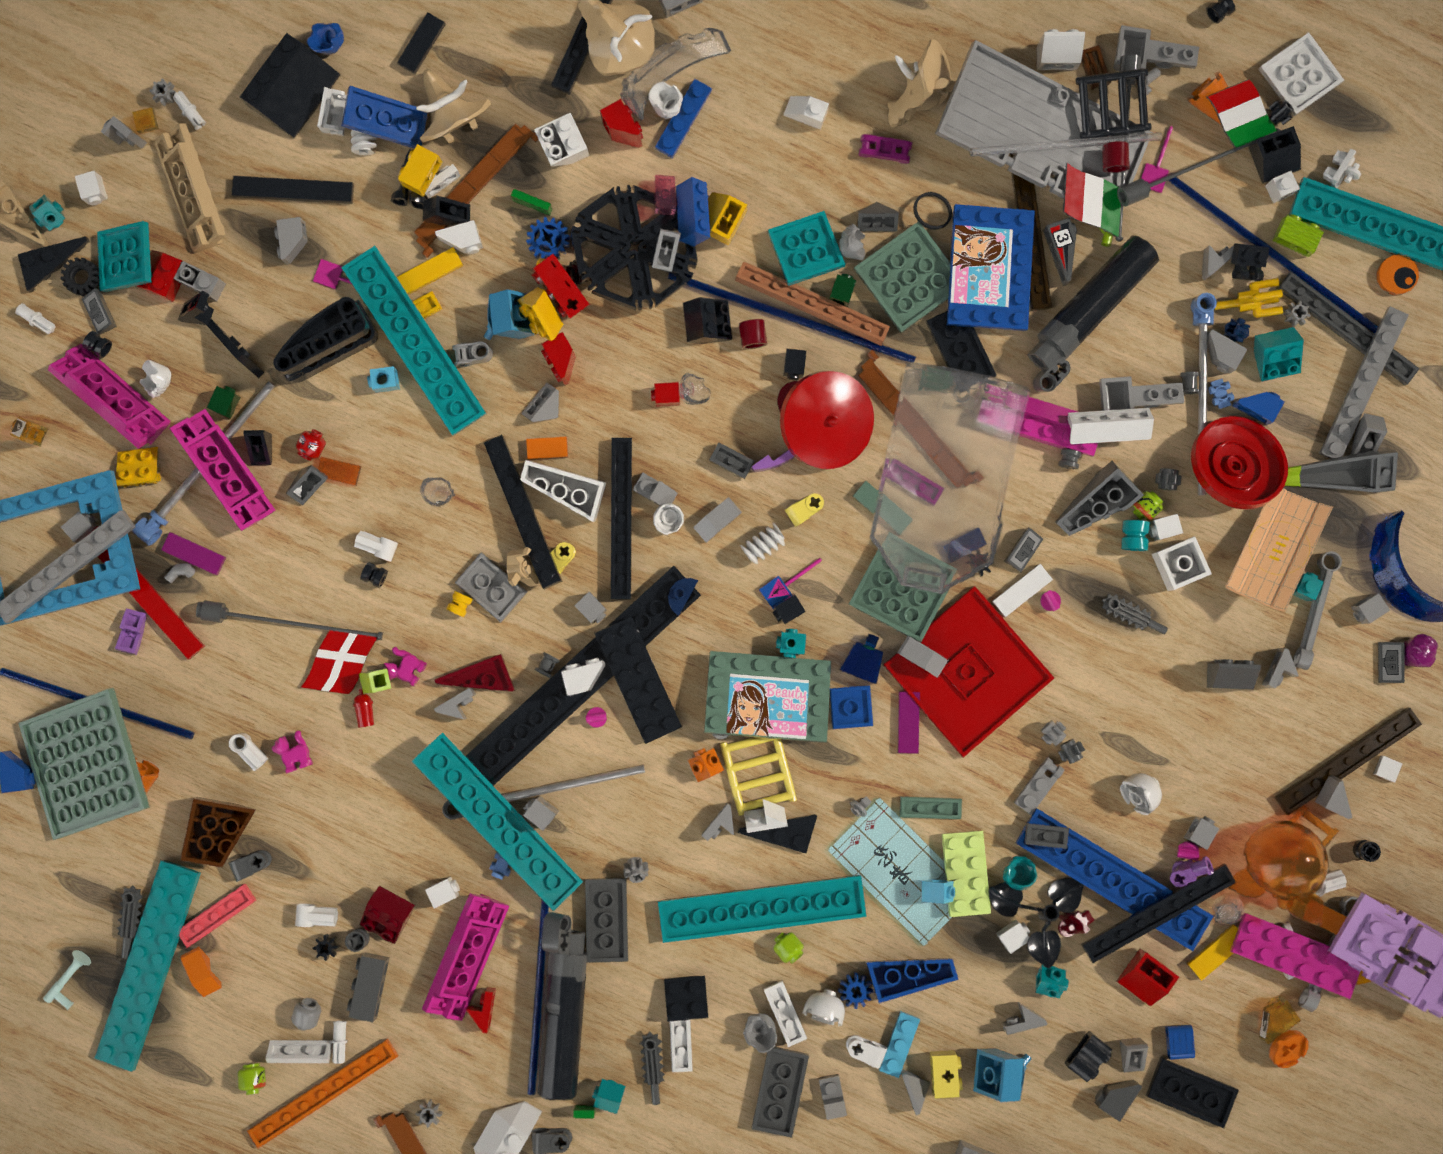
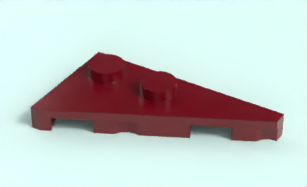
M502 654L434 679L438 685L516 691Z

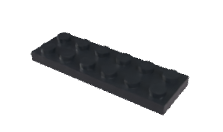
M632 616L595 632L594 634L644 743L647 744L682 728Z

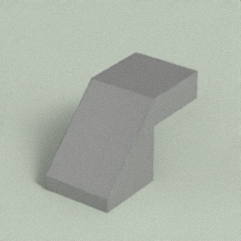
M728 497L693 528L707 543L742 512Z
M907 636L897 652L937 678L948 662L947 659L910 636Z

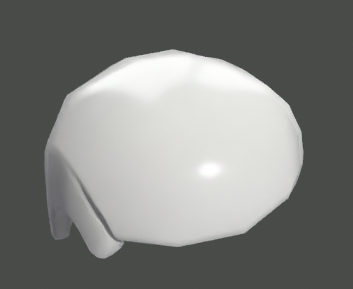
M672 503L659 506L653 514V524L657 531L664 535L677 532L684 522V514L680 507Z

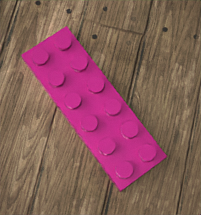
M1247 913L1243 914L1230 950L1233 953L1348 999H1351L1360 974L1359 971L1349 966L1348 962L1328 951L1330 946Z

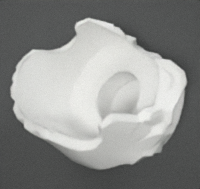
M665 82L656 83L648 93L649 101L655 113L665 119L676 116L680 111L683 101L682 93L675 85L670 86Z
M151 360L145 361L142 369L146 373V378L140 379L139 383L152 398L158 397L170 385L171 371L159 363Z

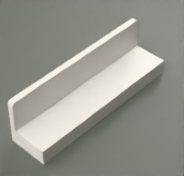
M1149 408L1068 413L1067 418L1071 428L1070 444L1149 440L1152 437L1154 418Z

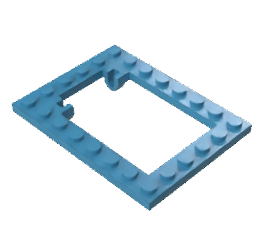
M108 470L0 500V523L78 502L81 514L100 513L103 524L120 510H123L114 471ZM128 534L108 548L110 561H106L105 564L92 565L95 575L94 580L52 590L10 623H5L0 616V626L140 590ZM0 578V601H2L5 596Z

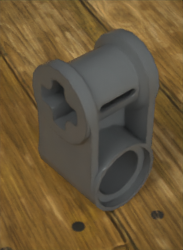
M259 850L228 864L236 882L268 867L271 864L272 857L268 851ZM261 858L263 862L258 863L257 859Z
M537 1128L532 1130V1149L534 1154L563 1153L568 1150L572 1141V1133L567 1128Z

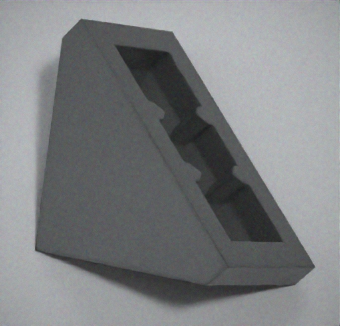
M875 202L858 212L857 228L860 231H897L899 212L879 202Z
M312 465L302 468L286 494L301 505H304L328 479V476Z

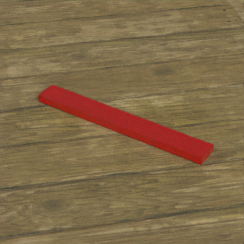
M108 549L97 556L103 564L106 561H110ZM136 568L140 590L129 593L182 654L190 660L205 645Z

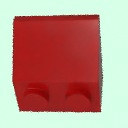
M151 250V283L137 285L136 287L174 302L182 284L176 281L174 277L182 260L163 252Z

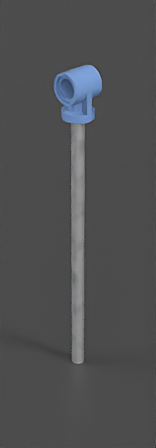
M1203 293L1194 298L1190 306L1193 312V325L1199 326L1198 434L1207 426V326L1214 325V309L1217 304L1216 298L1211 293ZM1201 300H1203V301L1206 302V304H1207V308H1206V309H1204V308L1201 307V305H1200V301H1201ZM1198 482V495H1206V491Z
M269 381L225 432V436L229 441L275 386ZM195 468L159 512L152 509L149 513L152 516L150 519L144 517L136 523V528L132 532L148 546L154 544L160 538L162 530L159 527L161 524L164 526L168 524L165 516L201 475L199 470Z

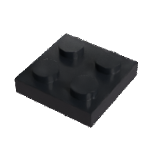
M705 976L664 979L667 1022L709 1018Z

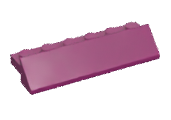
M82 344L66 351L65 357L55 361L48 367L50 373L138 449L147 443L151 445L171 422L92 352L83 348Z
M987 384L977 418L978 422L1060 449L1079 451L1091 457L1095 455L1098 443L1070 444L1071 428L1067 420L1068 413L1078 411Z
M206 409L170 428L240 531L257 524L275 512L274 507L265 496L257 480Z
M469 893L422 1010L427 1013L443 1015L446 1019L463 1020L466 1008L471 1001L509 905L483 894Z

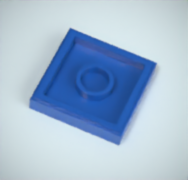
M870 685L830 688L832 729L873 726Z

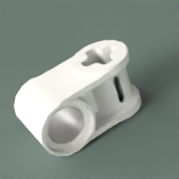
M857 1035L850 1036L846 1041V1048L851 1057L863 1061L872 1067H881L888 1049L887 1047ZM859 1043L860 1048L853 1050L852 1046H857Z

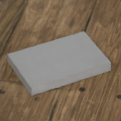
M482 552L455 582L456 585L499 622H502L527 594V591L518 583L516 586H512L508 581V575Z

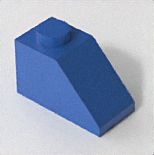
M1264 392L1233 402L1232 406L1259 422L1269 425L1274 422L1285 401L1281 400L1280 396L1274 392Z
M11 751L0 752L1 793L34 789L36 781L32 768Z

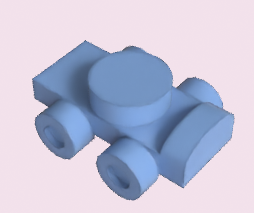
M1222 378L1210 382L1211 386L1208 387L1210 395L1213 394V405L1218 406V409L1231 406L1230 401L1234 400L1233 393L1227 394L1226 390L1231 388L1229 381L1224 382Z
M496 852L494 858L498 860L496 863L492 862L490 870H493L491 875L503 880L504 876L509 877L512 869L508 868L509 864Z

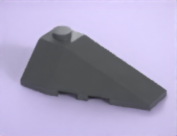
M1112 460L1094 476L1055 522L1070 536L1092 526L1094 522L1109 518L1110 515L1120 510L1125 511L1129 509L1144 494Z

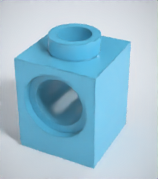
M394 366L369 369L370 375L367 376L368 386L374 392L400 390L398 370ZM386 375V383L379 384V378Z
M937 879L922 881V902L939 904L953 902L955 897L953 881Z

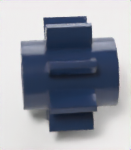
M1231 319L1224 326V336L1234 342L1243 343V340L1249 336L1250 325L1245 324L1244 319Z

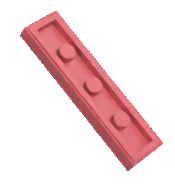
M243 884L181 928L179 937L186 948H189L257 901L247 885Z

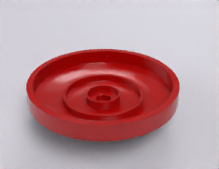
M836 371L811 373L800 379L790 389L784 399L780 413L782 437L789 451L806 465L820 469H835L845 466L854 461L864 451L870 441L874 428V410L870 397L864 387L847 374Z
M1237 416L1216 419L1197 435L1192 445L1191 464L1196 479L1211 497L1224 505L1236 509L1259 508L1274 499L1285 486L1288 477L1286 454L1277 438L1268 429L1253 420Z

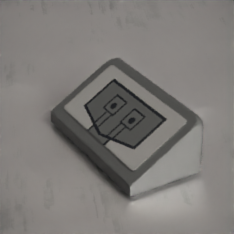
M94 289L82 298L98 334L101 335L117 327L100 290Z
M1026 528L1004 562L1022 572L1043 541V538L1031 528Z
M1378 642V683H1404V642Z

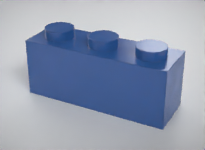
M691 177L676 186L678 230L681 233L679 241L696 246L710 238L708 192L706 182Z

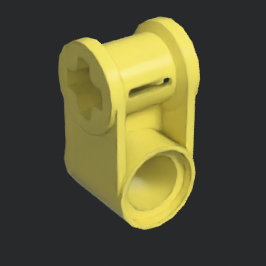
M813 493L785 509L793 525L797 527L820 511L824 505L823 497ZM811 498L814 500L819 499L818 508L815 506L810 507Z
M566 542L558 544L551 552L560 574L576 554L574 546ZM569 547V550H568V553H570L569 556H566V555H563V556H562V554H563L562 548H566V549H567V548Z

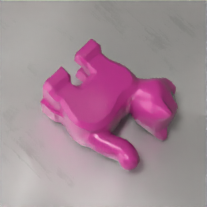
M393 647L392 652L394 655L402 657L399 667L394 663H384V669L387 668L389 680L398 678L409 682L412 686H416L419 678L413 673L415 669L419 673L423 672L427 663L405 650Z
M299 730L295 731L294 734L298 745L290 749L286 737L283 736L282 738L279 737L272 746L273 753L281 756V760L286 766V774L297 770L296 762H300V769L313 765L309 748Z

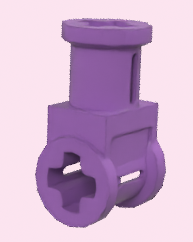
M1207 856L1196 862H1193L1192 859L1177 861L1173 864L1170 881L1176 887H1184L1188 883L1196 881L1198 876L1204 874L1212 875L1214 873L1212 863Z

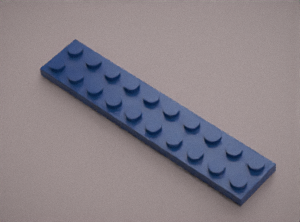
M1037 808L1027 822L1067 827ZM1026 825L1015 842L1132 915L1173 892L1070 828L1067 849L1025 844ZM1194 906L1155 929L1194 951L1214 916L1200 907Z

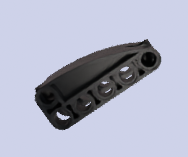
M343 297L304 323L282 346L273 360V365L276 370L284 375L287 382H303L373 345L378 340V333L360 301H355L351 297ZM371 330V336L367 339H364L363 336H365L368 333V331ZM353 342L352 347H350V348H346V347H345L346 345H348V344H350V343ZM335 352V355H334L333 357H330V358H329V357L327 356V355H329V354ZM318 361L314 367H310V364Z

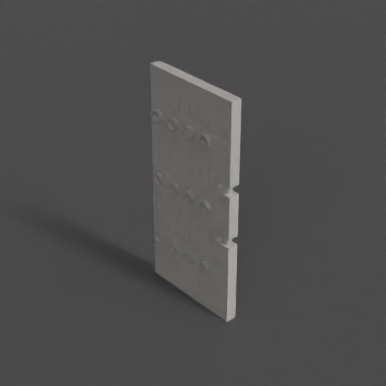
M977 40L972 42L935 132L936 135L999 167L1005 164L1009 165L1007 171L1041 188L1048 185L1050 186L1049 192L1063 199L1066 163L1079 171L1103 178L1121 187V172L1106 173L1103 171L1102 146L1109 142L1124 141V134L1081 140L1080 94ZM1088 99L1090 130L1102 129L1100 105ZM1109 110L1110 128L1121 126L1120 115ZM1129 120V125L1136 124ZM1151 131L1128 134L1130 169L1125 174V185L1134 180L1152 135Z

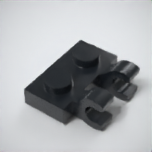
M1234 243L1231 264H1235L1232 272V278L1254 281L1263 280L1264 273L1261 267H1266L1270 247Z

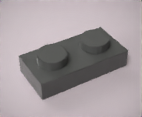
M719 442L709 459L710 462L743 479L747 477L754 463V460Z
M1026 823L1024 843L1067 849L1069 828Z

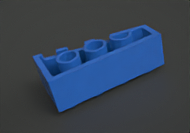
M953 959L866 961L879 1003L959 980Z

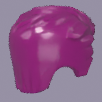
M1418 634L1405 641V665L1420 668L1431 667L1436 660L1438 643L1435 639L1426 634Z

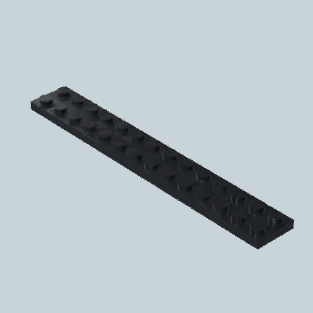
M675 566L671 567L608 626L632 616L646 647L679 617L672 611L668 595L671 587L685 577ZM695 588L680 615L701 596ZM595 637L465 756L493 786L614 676L597 638ZM599 658V661H605V667L590 691L567 696L561 673L566 671L565 666L579 664L581 667L586 665L585 661Z

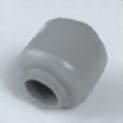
M312 998L299 1000L291 1017L292 1023L300 1030L314 1028L321 1014V1006Z

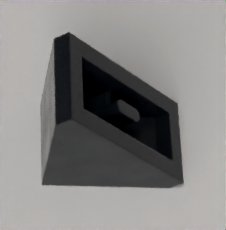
M244 430L243 435L251 465H271L272 434L265 430Z

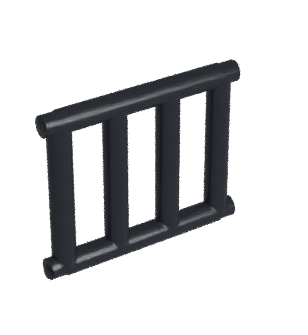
M1148 69L1082 76L1075 79L1076 85H1079L1081 140L1145 132L1152 129L1151 123H1148L1145 76H1148ZM1137 78L1140 124L1129 125L1126 79ZM1118 80L1121 126L1110 128L1107 82ZM1098 83L1102 129L1090 130L1087 84Z

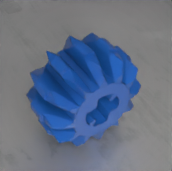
M854 972V978L852 979L847 974L846 978L848 981L841 980L840 983L844 987L838 988L839 993H844L840 996L841 1001L847 1000V1007L853 1002L854 1009L858 1008V1003L865 1007L864 999L871 1001L872 999L868 994L874 992L872 988H868L872 984L871 981H865L866 976L864 974L859 979L857 972ZM856 986H858L860 993L857 994L855 992L856 995H854L851 989L853 987L856 989Z

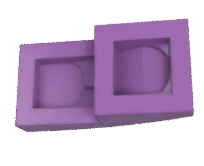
M788 450L774 461L767 455L753 465L752 470L753 472H762L777 468L792 460L794 455Z
M126 608L119 627L122 630L115 646L117 651L137 655L145 628L146 613Z

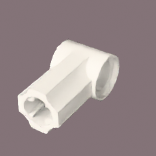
M360 531L355 539L354 547L373 553L374 556L391 562L398 543Z
M239 733L230 738V749L236 752L254 771L268 760V757L252 742L248 734ZM238 737L242 738L245 742L243 748H239L236 745Z
M1337 869L1314 877L1307 876L1302 879L1300 887L1305 894L1321 897L1325 893L1346 887L1347 881L1342 871ZM1313 882H1315L1316 888L1314 891L1311 890V885Z
M306 903L297 904L295 926H336L338 920L337 908L316 907L314 904Z

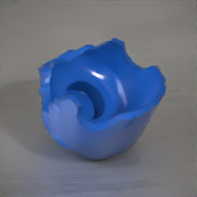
M317 23L311 27L312 33L307 38V44L313 51L331 55L335 54L342 46L344 35L338 23Z

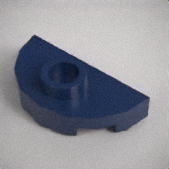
M683 578L671 587L668 595L669 605L678 616L698 580Z

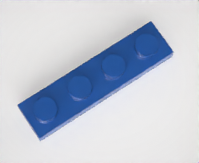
M696 79L693 80L683 98L679 113L671 118L655 146L656 150L673 159L712 92L711 87Z

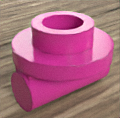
M1049 590L1042 594L1040 603L1045 610L1056 611L1060 608L1061 598L1057 592Z
M599 707L590 709L586 715V722L595 728L603 726L607 721L606 712Z
M1185 841L1178 845L1177 857L1198 861L1199 847L1193 842Z

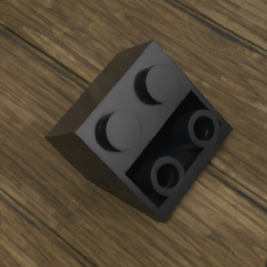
M1294 126L1258 138L1248 147L1262 184L1289 171L1294 173L1301 170V144Z
M698 297L683 303L688 343L704 344L732 340L728 300Z

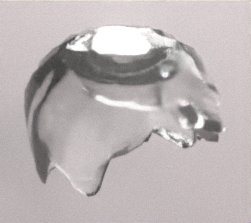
M688 372L682 376L679 384V395L684 403L700 405L710 399L711 392L709 388L704 386V378L697 377Z
M442 477L426 478L420 487V493L424 501L434 507L446 505L455 496L450 482Z
M1232 892L1225 893L1216 898L1212 905L1215 923L1218 922L1223 925L1238 923L1245 912L1244 903L1239 896Z

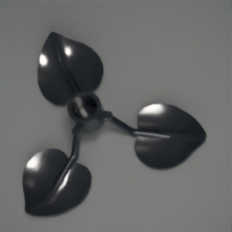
M1070 878L1054 881L1047 891L1049 898L1053 902L1041 907L1020 904L1023 899L1022 891L1012 889L1006 882L990 887L988 891L990 903L1000 915L1013 917L1017 914L1018 907L1038 912L1039 918L1045 922V925L1042 928V932H1034L1030 935L1027 948L1030 955L1045 968H1051L1059 956L1061 940L1057 932L1052 930L1046 932V929L1051 925V921L1058 919L1059 911L1070 913L1078 908L1084 885Z

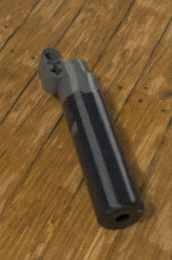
M1132 235L1078 291L1073 299L1039 332L1037 336L1040 342L1027 354L1030 360L1041 369V372L1033 380V387L1037 392H1050L1063 381L1071 369L1066 359L1159 262L1156 249L1147 240L1140 236ZM1043 378H1045L1048 382L1046 388L1042 386Z
M549 912L544 918L542 948L544 951L549 952L537 1094L547 1100L566 1101L575 1098L577 1095L587 953L584 952L585 932L571 930L572 921L569 915Z

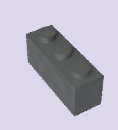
M364 953L361 958H358L356 963L358 975L357 978L353 979L351 987L354 994L353 998L349 999L347 1011H350L349 1018L374 1022L377 1019L390 957Z

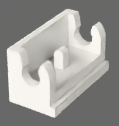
M324 87L317 125L322 133L344 136L345 127L341 126L347 97L344 91Z

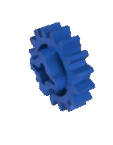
M544 217V222L542 223L536 220L537 226L531 225L532 232H527V236L531 238L526 240L527 245H532L529 247V251H535V258L541 256V258L546 259L551 254H554L559 260L560 253L566 254L564 247H570V244L567 242L570 239V235L566 234L568 232L567 227L562 228L563 224L561 221L556 224L555 218L548 222L547 218ZM540 232L539 238L536 239V235ZM544 234H546L547 237L551 239V243L553 246H551V244L548 243V241H546V237ZM561 240V244L557 248V243ZM546 249L550 250L551 252H544L542 250Z

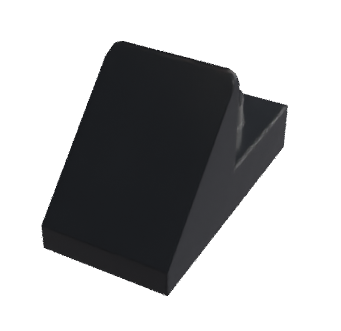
M201 291L185 302L178 320L186 323L208 325L214 311L212 307L208 306L209 303H207L209 294Z

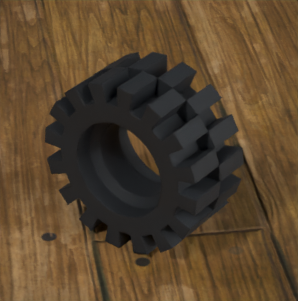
M77 257L74 258L75 261L70 259L68 261L69 265L64 264L63 267L66 270H61V274L64 275L61 276V280L64 281L62 284L67 290L84 297L96 289L97 286L100 287L99 267L85 258L81 257L79 259ZM80 270L88 272V279L84 284H77L75 281V275Z

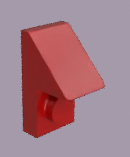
M488 987L485 993L481 994L480 1005H483V1007L469 1005L466 1008L482 1033L485 1034L490 1030L496 988Z

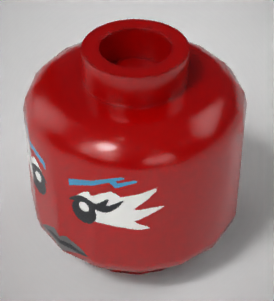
M315 429L303 431L295 445L298 450L297 454L310 461L319 458L326 446V441L322 438L323 434Z

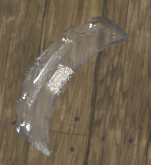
M705 28L702 33L696 35L686 33L679 36L678 40L674 43H664L654 49L652 57L643 67L631 71L632 74L623 79L621 83L623 89L622 93H620L623 102L642 121L644 119V109L649 100L648 93L656 83L666 82L675 74L702 60L728 54L731 51L723 31L715 28Z

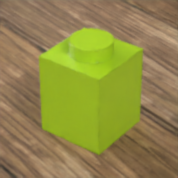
M387 668L359 673L363 693H375L391 689Z

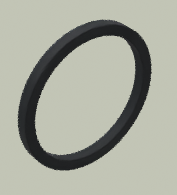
M923 193L914 203L913 211L917 221L928 229H942L951 221V205L945 197L938 193ZM926 196H934L942 200L947 206L949 213L947 221L939 226L929 225L924 222L917 211L918 201Z

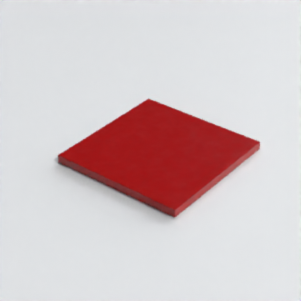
M975 586L931 623L921 641L923 645L948 660L938 678L898 653L883 664L885 669L904 691L909 694L962 758L1054 679V676ZM912 692H920V701Z

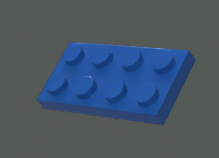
M349 86L341 126L415 149L417 144L422 146L423 142L420 140V137L424 134L428 113L417 110L416 106Z

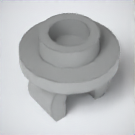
M867 796L859 802L852 800L850 802V810L857 817H865L867 815L865 808L871 801Z

